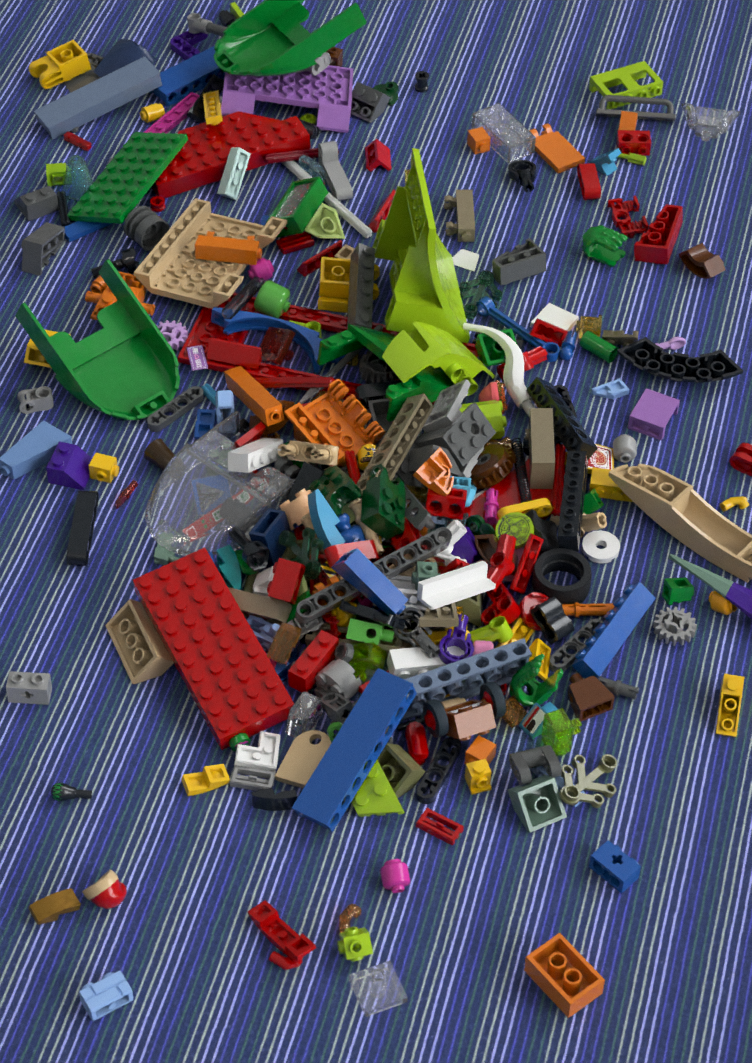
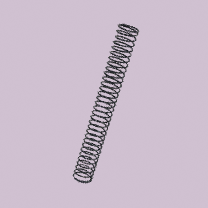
M254 277L222 309L221 313L225 319H232L260 290L264 282L259 285L257 281L259 277ZM231 309L232 311L228 314L230 316L226 318L224 315Z

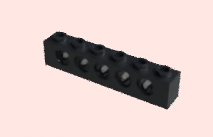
M536 377L527 388V393L538 408H553L554 432L568 451H587V460H589L598 449L552 383Z
M568 451L558 528L559 548H566L579 552L588 473L587 451Z

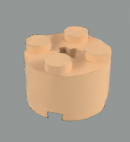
M304 488L295 494V500L290 502L288 499L279 506L281 511H285L291 531L295 529L293 527L295 523L298 526L301 525L303 516L310 513L308 495L312 493L311 490L306 491Z

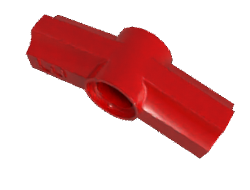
M539 346L522 353L524 372L547 360L548 353L546 349ZM505 363L496 367L502 381Z
M502 534L499 537L496 553L490 558L491 567L487 572V578L496 584L495 589L489 591L493 594L504 577L509 576L515 569L512 558L517 539L508 534Z

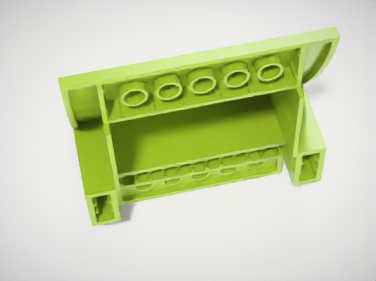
M412 148L411 169L405 186H397L387 219H381L372 246L375 248V258L393 261L389 272L393 296L385 316L386 330L400 333L404 329L407 333L417 330L412 324L417 321L442 329L460 342L468 343L470 335L468 330L463 329V324L467 323L453 258L436 233L419 149Z

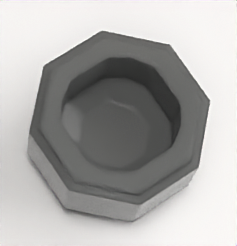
M341 642L335 649L334 655L336 660L341 659L348 663L353 658L354 648L351 644Z

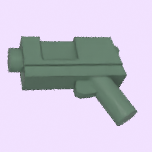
M167 533L158 534L154 563L167 565L169 562L180 559L175 556V550H171L173 536H169Z

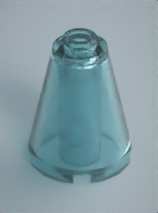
M73 155L67 162L63 191L66 193L67 200L71 201L70 199H73L75 202H78L94 181L85 159L82 156Z

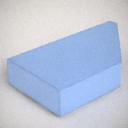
M619 378L592 388L591 393L592 395L614 400L628 395L630 389Z

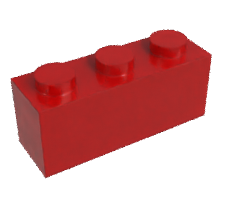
M321 630L288 670V686L306 694L317 681L315 678L317 673L335 659L334 653L339 645V638Z

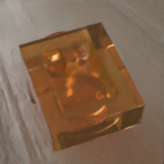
M511 696L507 700L505 699L506 712L502 718L513 728L523 720L527 712Z

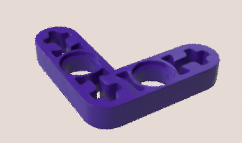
M188 30L170 40L171 50L184 60H187L201 53L192 45L207 39L209 34L201 32L193 34Z

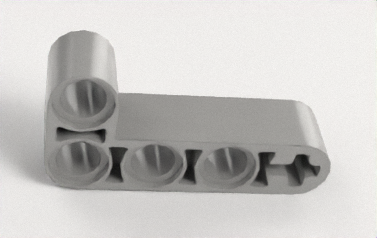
M336 141L319 143V167L332 195L338 201L352 199V187L338 160Z

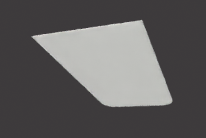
M461 249L452 257L453 263L456 266L475 272L479 254Z

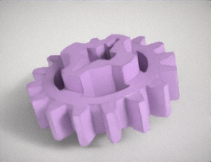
M166 320V323L160 321L159 326L156 325L172 349L179 351V347L184 346L188 338V331L186 326H182L181 322L176 324L175 320L172 323Z

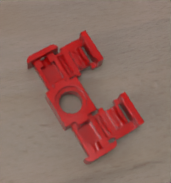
M636 195L630 201H623L621 198L608 200L607 208L611 207L614 225L620 229L622 234L629 238H634L635 233L648 231L649 225L645 216H642L641 221L631 223L629 211L638 212L640 208Z

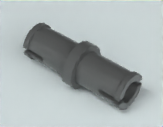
M602 676L598 679L613 695H622L636 700V693H639V687L624 684L621 680L614 681Z

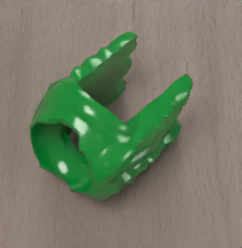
M598 225L590 227L583 235V252L598 263L614 267L617 263L616 261H619L626 254L624 250L618 248L622 246V242H625L628 237L618 231Z
M543 654L527 662L512 677L510 695L522 706L532 708L536 702L540 705L547 701L553 692L557 690L558 682L563 676V670L559 668L542 683L534 678L540 671L541 661L545 656ZM523 685L527 687V691L529 692L530 696L525 694V692L522 690L521 687Z

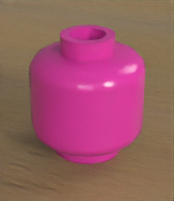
M261 258L258 259L256 265H249L248 275L251 280L254 277H259V279L263 278L266 281L272 278L274 267L269 259Z
M400 859L386 861L380 869L383 887L387 890H392V893L403 892L405 890L404 887L410 884L408 866L406 863L401 862Z

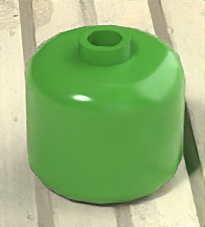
M267 280L261 286L254 302L255 310L274 318L281 317L283 312H287L290 306L289 289L271 280Z

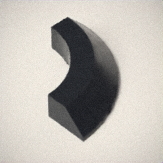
M645 337L617 350L620 356L639 369L673 381L692 383L713 382L743 373V370L721 349L707 354H700V357H689V354L676 352L670 354L664 352L663 348Z

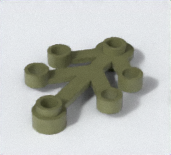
M610 754L603 755L599 761V766L586 776L584 765L586 759L582 755H575L572 765L576 768L578 783L573 785V768L567 764L561 767V777L564 778V787L560 790V798L568 805H575L582 801L590 803L594 808H600L604 803V797L601 794L590 795L580 792L583 790L602 792L605 797L612 798L617 791L613 784L594 783V781L602 774L612 772L617 766V760Z

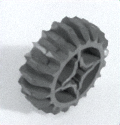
M367 351L366 354H363L359 362V372L366 384L395 381L394 379L400 380L391 367L373 352Z

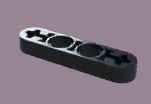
M448 737L441 744L417 788V800L420 803L430 804L437 797L460 755L461 741L459 739ZM452 745L455 746V747H453V748L451 749L450 754H449V753H448V748L451 747ZM441 759H445L449 762V764L446 766H442L438 763V761ZM431 775H438L441 779L432 781L429 777ZM428 787H430V794L423 795L428 790Z

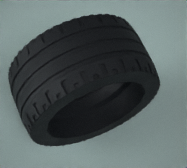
M566 548L550 549L541 554L534 565L532 575L533 592L545 594L549 597L548 599L555 597L561 604H574V602H579L580 604L586 599L590 590L591 566L582 554H579V552ZM564 571L574 575L579 581L573 585L561 586L549 582L544 576L550 572Z

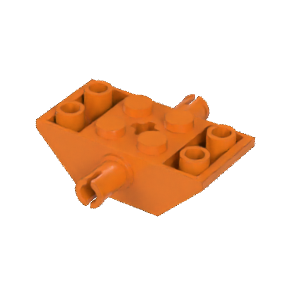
M119 272L148 315L152 316L155 311V305L144 303L146 287L134 274ZM108 285L102 294L87 291L85 301L97 304L90 316L91 319L97 320V314L101 309L117 302V298Z

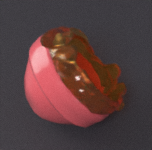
M499 380L490 382L480 392L478 396L479 402L490 400L502 401V413H504L508 409L505 389H503L505 383H501Z

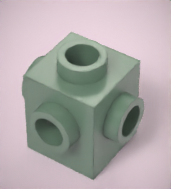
M417 561L415 572H412L411 578L412 584H415V590H418L419 581L441 575L437 570V562Z

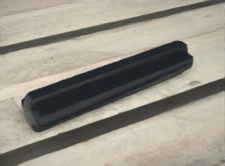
M58 191L57 199L61 226L65 227L70 225V218L67 216L69 212L66 193Z

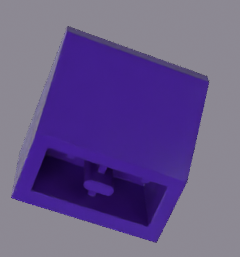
M464 526L467 532L453 545L451 554L461 559H466L469 564H474L480 560L481 555L477 550L472 531L469 527Z

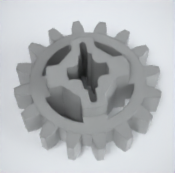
M666 607V612L660 610L659 615H655L653 628H655L654 634H659V640L666 639V644L671 641L673 646L676 645V642L684 645V640L690 642L691 637H695L696 619L691 618V612L684 613V608L679 611L677 607H674V610Z

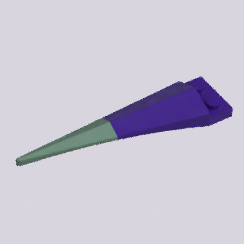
M669 554L670 560L706 583L752 619L751 589L673 554Z

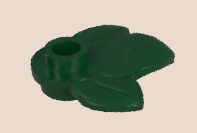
M391 81L373 87V89L391 97L388 102L390 106L397 102L399 87L396 82Z
M471 515L466 520V525L470 528L473 535L494 534L496 536L494 528L490 524L485 523L480 515Z

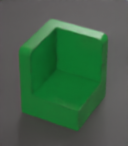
M595 489L585 494L583 513L586 515L595 512L604 505Z

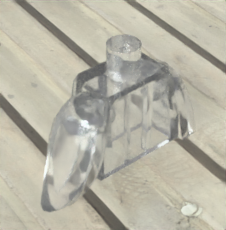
M682 103L681 105L688 127L695 131V135L700 136L703 141H709L711 138L716 139L719 134L726 133L740 115V111L729 110L726 113V110L699 106L694 108L690 103Z

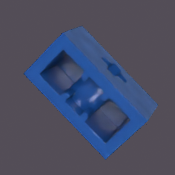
M609 840L591 855L589 868L621 894L639 878L641 866L634 858H630L618 845H614Z

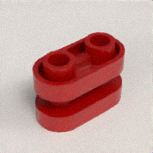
M741 443L736 452L731 456L729 462L734 469L749 476H752V445Z

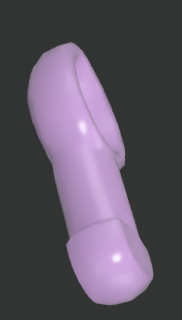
M673 337L667 342L655 344L663 348V350L668 348L676 350L686 344V340L682 337Z

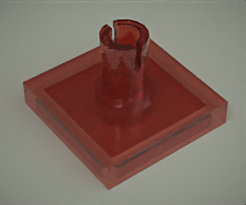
M269 327L260 345L262 351L261 362L281 365L283 359L289 361L294 355V352L289 347L296 333L288 329Z

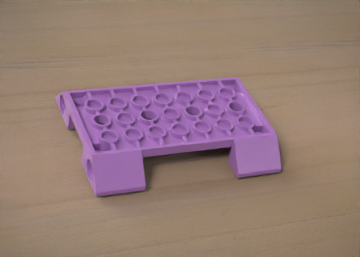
M328 65L318 75H312L310 71H302L299 73L293 72L264 77L241 76L225 72L221 105L222 116L238 111L253 114L255 100L274 102L277 104L318 108L316 126L319 129L348 133L352 102L353 68Z

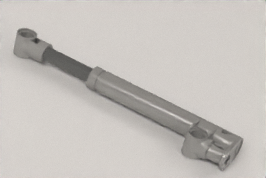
M192 13L187 16L188 29L193 34L201 32L223 36V31L227 28L201 18V15L198 13ZM327 52L323 53L315 59L316 65L296 73L310 71L312 75H318L330 64V54Z

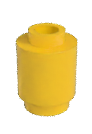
M157 103L142 107L140 111V117L146 123L158 120L165 115L162 104Z

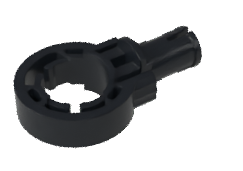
M528 160L513 161L508 166V176L515 180L517 184L520 180V185L523 186L524 191L528 192L529 189V192L534 189L532 182L535 181L536 165Z

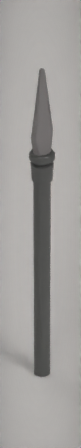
M378 325L374 330L382 331L383 326ZM364 347L348 353L322 377H334ZM310 388L299 402L303 404L324 388Z

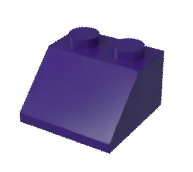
M59 441L46 467L48 483L84 490L90 479L89 464L92 457L75 444Z

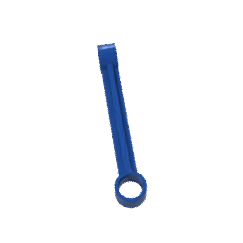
M483 297L476 302L475 308L481 316L486 317L489 315L506 328H512L516 335L535 348L541 346L546 351L555 352L548 353L547 360L545 361L555 362L558 360L560 347L556 343H545L541 339L530 335L527 329L496 309L494 302L489 297Z

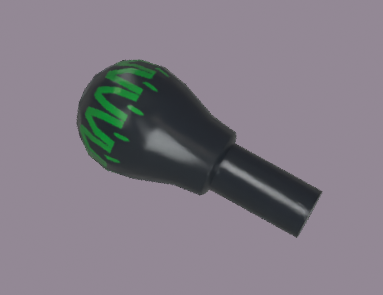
M61 782L54 784L50 791L52 798L56 801L75 798L92 799L91 790L76 789V787H71Z

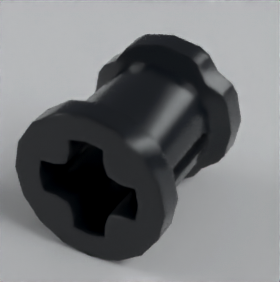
M425 71L417 72L415 74V90L417 92L428 91L427 80L429 79V74Z

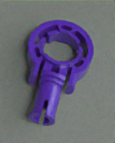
M458 614L459 624L458 627H454L452 637V629H448L447 635L440 641L438 655L446 665L473 655L474 646L470 640L471 634L468 633L466 641L464 640L469 620L466 615H464L461 621L462 614ZM456 646L464 650L465 653L461 656L452 655L447 651V647Z

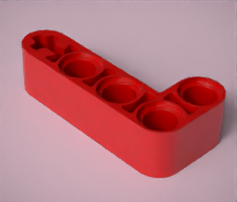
M501 582L494 594L489 591L486 592L493 604L481 614V621L485 625H489L490 621L498 616H504L507 623L511 624L520 616V606L503 582Z

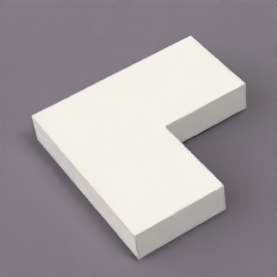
M260 731L258 747L238 744L234 765L276 772L281 735Z

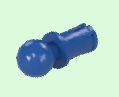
M568 331L565 341L561 345L562 349L559 352L560 358L566 361L572 358L573 351L575 350V342L578 335L574 332L573 337H571L573 331Z

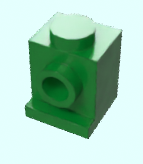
M686 577L664 579L662 597L668 605H673V602L691 601L692 596H694V586Z

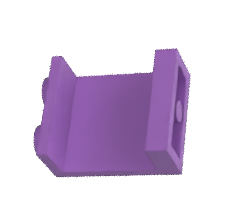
M646 388L629 416L628 429L662 441L667 423L673 414L677 415L680 400Z

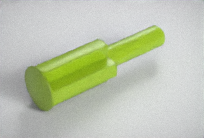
M621 153L617 156L628 159L630 163L642 166L645 165L647 158L646 156L630 153V155Z

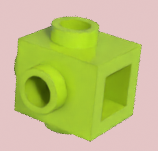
M349 927L344 930L345 932L339 933L340 940L337 941L338 951L347 960L359 961L363 959V956L373 954L370 934L365 927L359 929L358 927Z

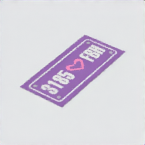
M203 346L186 347L192 371L208 369Z

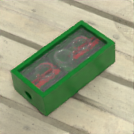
M320 176L292 182L266 221L267 223L271 217L287 220V224L277 237L303 233L328 194Z

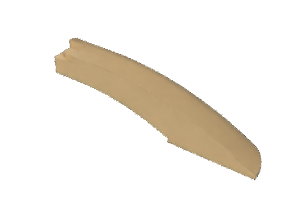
M628 464L616 467L608 473V476L640 509L681 543L748 583L752 579V535L714 509L693 490L692 485L659 468L645 464L628 467Z

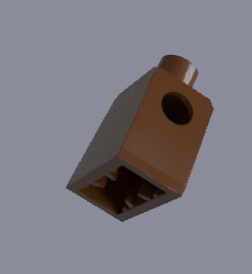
M575 673L570 677L569 681L571 684L568 689V700L578 722L613 709L614 695L595 676L583 679L579 673Z

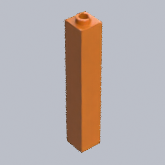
M239 366L224 371L227 388L267 426H271L285 421L282 404L245 369Z

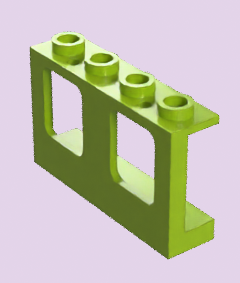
M645 61L590 76L589 90L592 93L599 91L603 97L606 95L652 98L662 95L663 89L662 79ZM646 73L654 80L653 83L640 86L635 81L646 77ZM623 84L627 89L616 94L608 90V88ZM608 101L606 109H614L631 103Z

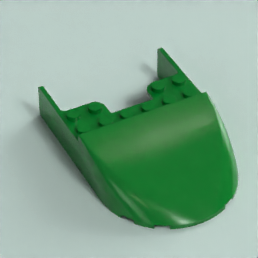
M264 0L235 20L223 31V37L218 39L215 44V54L213 56L217 66L229 74L258 77L289 74L316 65L315 59L317 57H320L327 50L333 48L337 43L365 25L366 20L359 5L354 3L310 34L300 24L305 22L310 15L309 11L301 4L305 0Z
M110 259L104 262L99 274L117 298V302L98 312L97 320L103 329L75 343L66 332H58L49 337L25 302L21 304L15 315L55 372V378L67 391L84 404L116 418L141 420L148 418L174 399L180 383L177 357L168 341Z

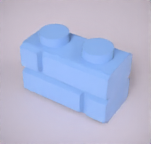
M120 970L116 973H107L102 980L96 983H88L79 991L80 1001L92 1021L133 1001L132 989Z

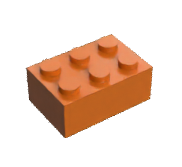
M558 933L526 956L524 971L568 1018L603 993L605 979L561 933Z

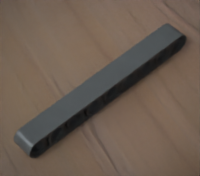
M440 527L373 564L388 579H391L416 566L417 561H425L447 549L452 539V533L448 528ZM443 536L446 541L441 542L437 537ZM426 545L430 550L424 551L420 546ZM409 554L413 559L407 560L403 555ZM392 563L396 568L390 569L386 564ZM342 579L299 602L295 612L296 620L302 624L309 623L339 607L342 599L348 602L362 593L345 579ZM335 591H342L344 596H337ZM325 600L327 605L321 606L317 601ZM307 609L310 614L303 615L300 613V610Z

